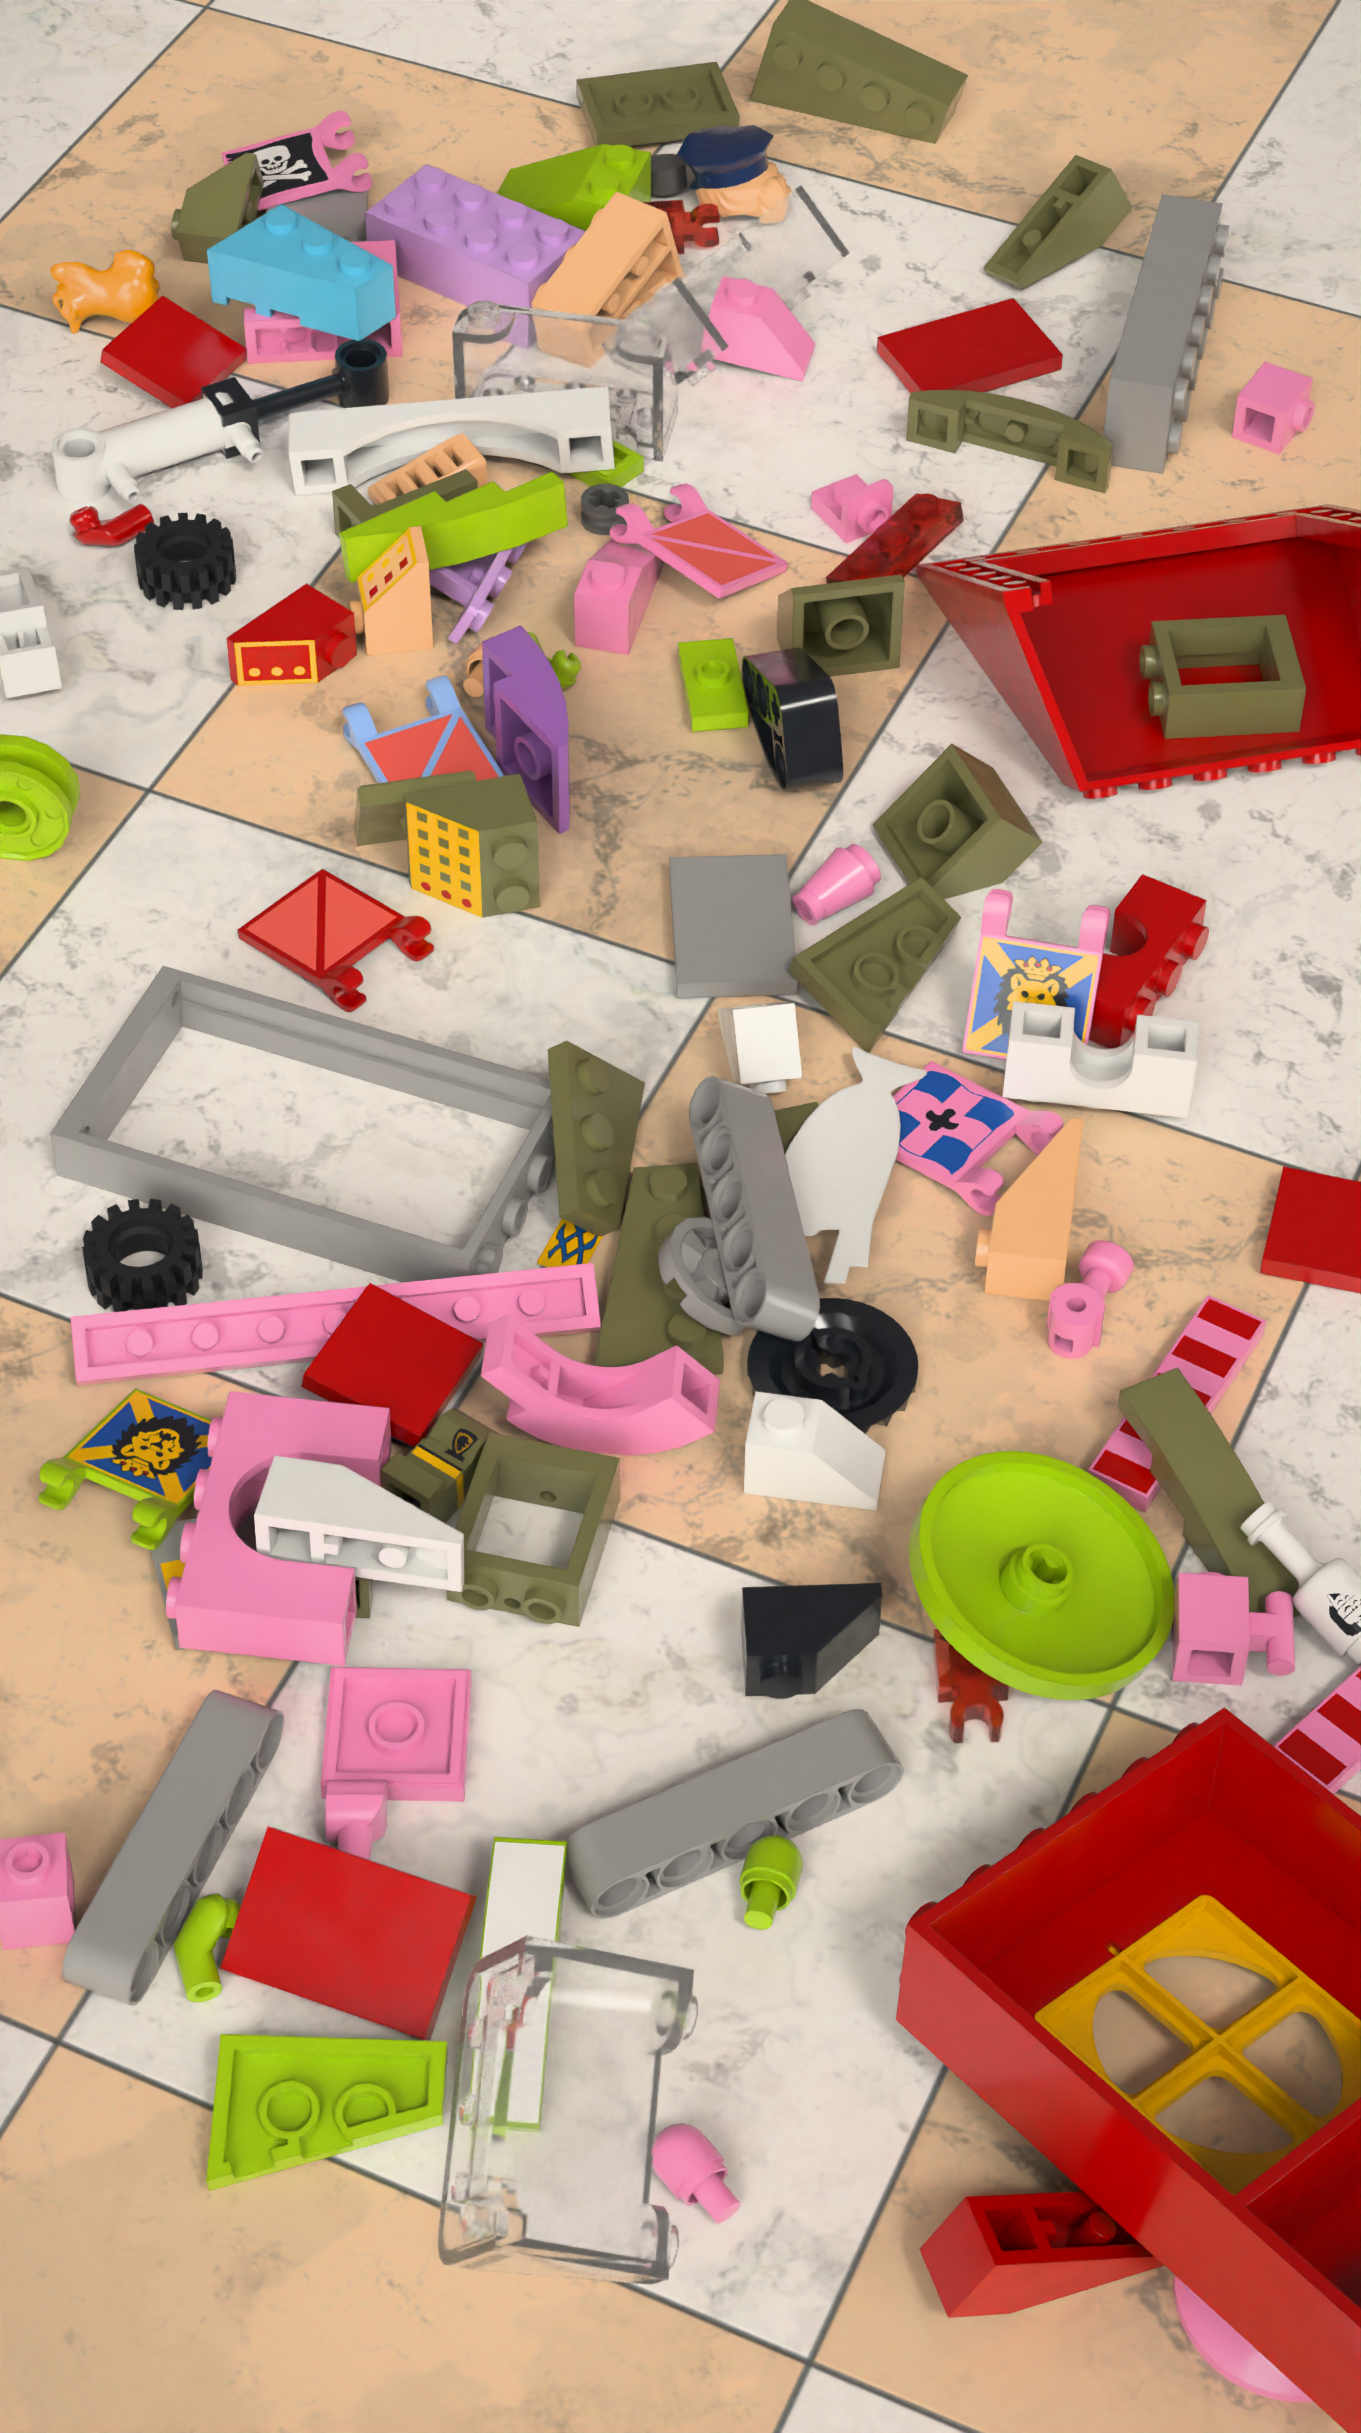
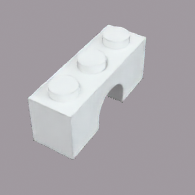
M1013 1001L1003 1098L1084 1106L1092 1109L1147 1113L1154 1116L1165 1115L1188 1118L1198 1059L1199 1021L1137 1015L1135 1031L1128 1042L1113 1049H1097L1086 1045L1076 1036L1073 1029L1075 1008Z

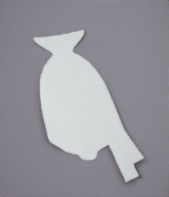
M857 1047L852 1048V1055L862 1076V1082L841 1089L823 1101L805 1120L785 1153L804 1235L814 1236L820 1230H839L824 1283L845 1284L850 1267H868L873 1220L899 1149L900 1116L891 1092L898 1087L920 1080L927 1075L926 1070L898 1064Z

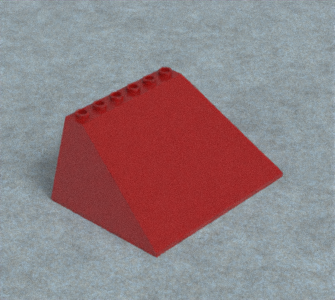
M1325 504L915 565L916 575L1061 782L1072 789L1083 792V798L1096 799L1114 796L1118 794L1117 786L1138 783V789L1140 790L1167 788L1173 785L1172 777L1191 774L1194 781L1219 780L1227 777V769L1247 766V771L1251 773L1270 772L1282 768L1281 760L1301 757L1303 764L1327 763L1336 760L1337 751L1355 749L1356 755H1361V510ZM1286 615L1306 686L1300 731L1164 739L1159 716H1151L1149 711L1148 689L1151 681L1150 679H1142L1139 664L1141 645H1149L1152 621ZM1259 665L1178 669L1182 686L1263 682Z

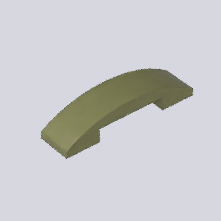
M928 390L912 392L909 397L906 441L955 454L962 442L1056 466V481L1101 493H1106L1109 488L1113 444L1101 434L1074 418L1032 402L985 392Z

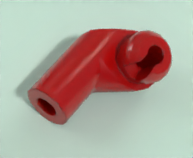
M138 504L115 518L107 520L99 519L98 511L95 507L85 506L72 512L69 522L75 529L72 535L83 545L117 547L135 538L139 532L144 533L145 526L150 522L154 523V519L145 505Z

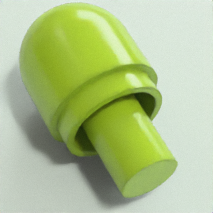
M780 1835L764 1836L754 1842L747 1852L739 1884L741 1895L748 1903L744 1914V1921L754 1929L765 1930L770 1928L776 1911L785 1909L796 1895L802 1873L803 1860L798 1847L786 1837Z

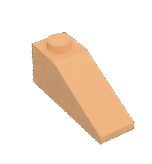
M1070 1118L995 1203L992 1229L979 1228L975 1266L987 1267L986 1294L1050 1301V1294L1057 1287L1064 1285L1084 1119Z

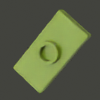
M733 638L678 642V662L692 732L748 727L749 712Z

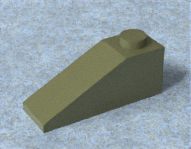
M1075 155L983 267L986 274L1017 288L1024 289L1102 246L1132 209L1112 169Z

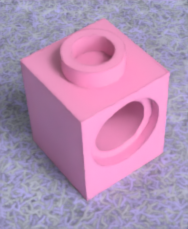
M65 1832L0 1839V1938L3 1950L69 1943L76 1930L75 1879Z

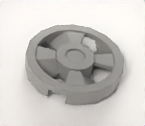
M706 1217L687 1218L675 1226L662 1240L658 1252L661 1277L666 1285L675 1277L679 1287L687 1295L680 1303V1306L693 1319L709 1329L727 1335H739L746 1327L738 1324L735 1321L732 1310L723 1306L730 1300L712 1220Z

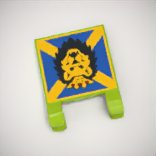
M135 1388L63 1458L50 1459L40 1468L39 1479L48 1485L43 1492L39 1493L38 1502L56 1510H63L70 1504L85 1478L139 1501L133 1508L132 1519L139 1523L140 1526L132 1533L131 1542L149 1550H156L166 1539L177 1517L194 1501L195 1483L199 1470H210L213 1457L208 1456V1435L212 1420Z

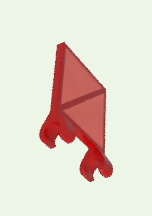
M324 869L319 870L237 929L240 940L322 988L340 1009L348 1013L353 1012L367 1001L366 995L356 989L364 982L363 975L352 965L390 938L409 959L415 962L421 961L434 951V945L424 939L432 931L429 921L421 916H403Z

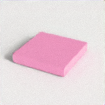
M331 1667L321 1775L322 1799H326L328 1780H386L387 1800L464 1802L472 1688L471 1670Z

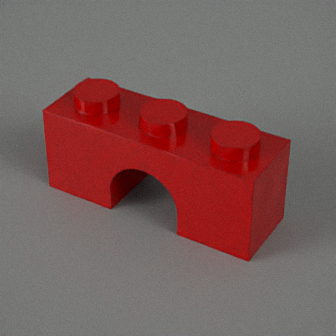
M1144 874L1139 877L1115 909L1110 952L1118 956L1103 953L1089 1035L1090 1041L1109 1049L1124 1045L1135 1031L1137 1015L1152 1016L1155 1004L1161 995L1169 997L1173 993L1179 982L1184 964L1188 959L1197 960L1206 945L1209 928L1204 926L1203 922L1207 900Z

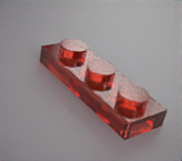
M916 493L826 576L827 584L903 575L904 578L964 521L961 502L938 498L933 494Z

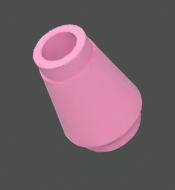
M851 844L846 849L838 847L800 889V892L793 896V905L803 920L810 925H815L820 920H824L873 895L874 886L881 880L879 868L869 853L859 845Z

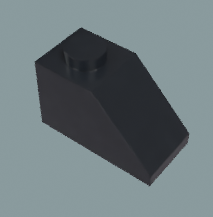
M881 1583L742 1587L741 1637L745 1696H768L775 1699H786L795 1695L816 1694L879 1635L882 1604Z

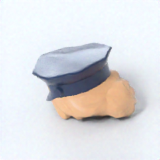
M755 125L740 127L715 126L694 131L685 137L677 156L692 169L694 179L689 186V190H695L700 206L706 214L710 215L717 212L721 217L735 215L761 217L765 221H781L788 217L789 209L793 205L791 199L792 190L787 185L786 179L778 171L776 164L769 162L766 155L767 148L774 135Z

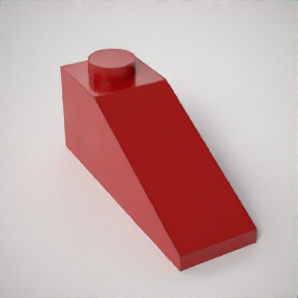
M1083 2191L966 2196L919 2248L948 2318L1011 2314L1164 2266Z

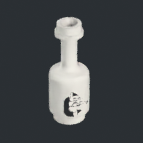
M1271 1501L1266 1502L1250 1515L1240 1527L1248 1536V1543L1254 1546L1260 1541L1263 1542L1299 1582L1298 1591L1293 1597L1295 1608L1341 1658L1349 1655L1360 1666L1361 1576L1344 1559L1335 1558L1328 1563H1321L1316 1560L1283 1525L1282 1521L1287 1516L1283 1508L1278 1509Z

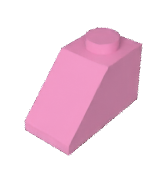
M723 276L711 304L703 356L803 381L815 347V342L773 288L757 285L747 279H734Z

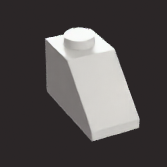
M774 1002L718 1009L719 1024L733 1083L749 1084L750 1089L766 1094L787 1091L786 1079L802 1078L794 1003Z
M755 1391L745 1444L744 1493L877 1511L886 1450L823 1400Z

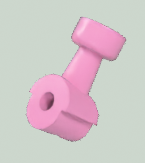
M1104 1240L1090 1243L1078 1264L1079 1273L1083 1278L1080 1283H1066L1057 1287L1050 1294L1046 1326L1049 1328L1047 1341L1049 1348L1058 1356L1077 1359L1087 1355L1093 1346L1099 1348L1105 1312V1296L1107 1293L1121 1290L1134 1270L1132 1258L1117 1244Z
M328 1780L325 1805L327 1842H337V1849L370 1860L372 1843L382 1838L387 1829L386 1780Z

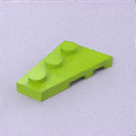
M221 2034L206 2177L209 2191L443 2125L448 2065L447 2041Z

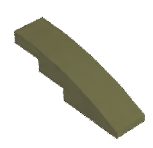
M1177 1367L1120 1390L1118 1408L1152 1453L1150 1472L1185 1518L1183 1537L1209 1572H1217L1225 1576L1248 1577L1249 1612L1265 1613V1597L1272 1592H1286L1293 1598L1299 1588L1297 1579L1263 1542L1260 1541L1256 1545L1251 1546L1247 1541L1248 1536L1240 1529L1247 1518L1265 1503L1218 1424ZM1293 1604V1618L1301 1614Z

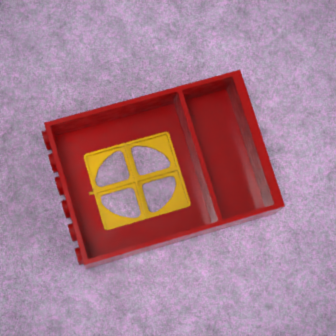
M1224 1707L1200 1724L1193 1722L1185 1726L1170 1745L1152 1757H1141L1134 1761L1125 1770L1120 1779L1098 1794L1090 1792L1076 1802L1066 1816L1048 1828H1037L1031 1831L1020 1842L1016 1850L994 1865L985 1864L978 1867L970 1874L962 1887L940 1902L931 1901L921 1906L910 1918L905 1929L906 1939L902 1972L899 1977L900 1988L896 2021L1347 2433H1361V1816ZM1173 1956L1207 1957L1250 1969L1271 1980L1276 1986V1990L1227 2027L1215 2029L1209 2027L1145 1971L1144 1967L1159 1958ZM1119 1990L1130 1995L1182 2040L1191 2051L1187 2057L1135 2094L1124 2093L1110 2080L1099 2059L1093 2035L1094 2013L1098 2002L1111 1991ZM1296 2012L1309 2013L1318 2020L1327 2033L1339 2061L1342 2082L1341 2097L1334 2110L1325 2116L1310 2114L1246 2059L1243 2054L1245 2049ZM1219 2076L1228 2080L1288 2132L1292 2137V2142L1278 2151L1243 2154L1219 2151L1196 2145L1169 2133L1155 2118L1205 2079Z

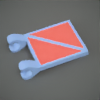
M443 675L426 681V689L431 695L426 698V708L431 717L379 734L364 703L360 702L343 708V716L347 721L343 725V734L348 743L357 748L378 783L470 770L475 772L476 781L504 776L462 710L454 688L447 676Z

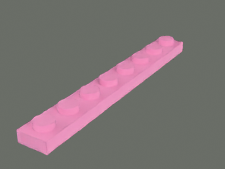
M594 1263L376 1285L482 1343H486L489 1323L507 1314L539 1338L598 1332L601 1328ZM367 1286L70 1317L76 1382L78 1386L311 1362Z

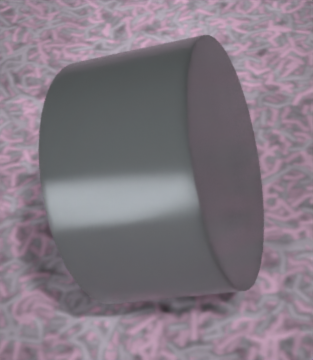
M677 154L651 156V195H672L683 191L687 187L686 163Z

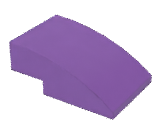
M520 625L482 642L485 729L496 739L497 765L504 776L520 773L531 805L561 834L568 831L570 825L569 722L566 701L560 682L549 660L534 639Z

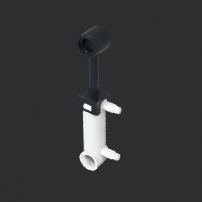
M370 339L345 342L336 349L334 356L335 368L332 370V375L253 400L237 379L232 377L201 387L202 399L99 432L90 428L79 427L65 430L53 439L51 445L59 495L69 502L86 504L103 498L109 492L112 485L117 493L123 496L127 502H135L140 497V490L133 477L218 450L222 452L226 459L243 455L252 463L260 461L263 457V450L260 448L258 420L336 395L339 404L343 408L386 405L389 400V379L385 347Z

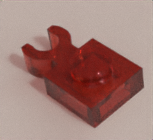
M683 200L643 202L667 212L678 254H684V242L693 241L701 247L719 245L717 227H702L707 223L720 222L717 205L702 204L695 207L691 212H685Z
M934 1629L933 1656L938 1703L954 1702L950 1710L949 1734L954 1743H963L964 1723L977 1719L985 1722L989 1727L990 1742H999L1002 1736L1004 1712L998 1701L1008 1700L1009 1686L992 1678L971 1664L956 1651L938 1629Z

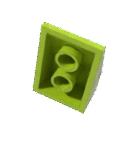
M600 144L512 168L509 170L496 194L520 202L529 208L555 219L563 220L567 224L586 231L590 227L596 212L606 206L616 191L645 204H651V152L632 149L627 145Z

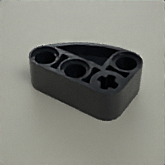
M799 647L744 656L742 659V676L751 716L770 770L782 790L791 791L841 782L843 780V756L839 710L835 687L830 676Z

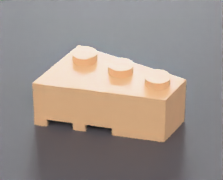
M616 191L606 206L596 212L590 227L577 244L567 250L561 265L548 282L543 283L538 288L531 305L541 335L592 357L629 326V318L627 316L638 306L649 309L657 302V295L654 293L667 282L676 286L683 280L684 274L667 212Z

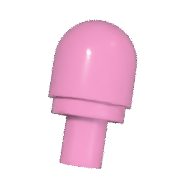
M683 2123L670 2125L658 2133L652 2143L650 2152L652 2167L676 2199H682L686 2205L700 2202L717 2224L729 2219L740 2207V2202L724 2184L723 2180L727 2176L728 2169L723 2164L724 2158L698 2128Z

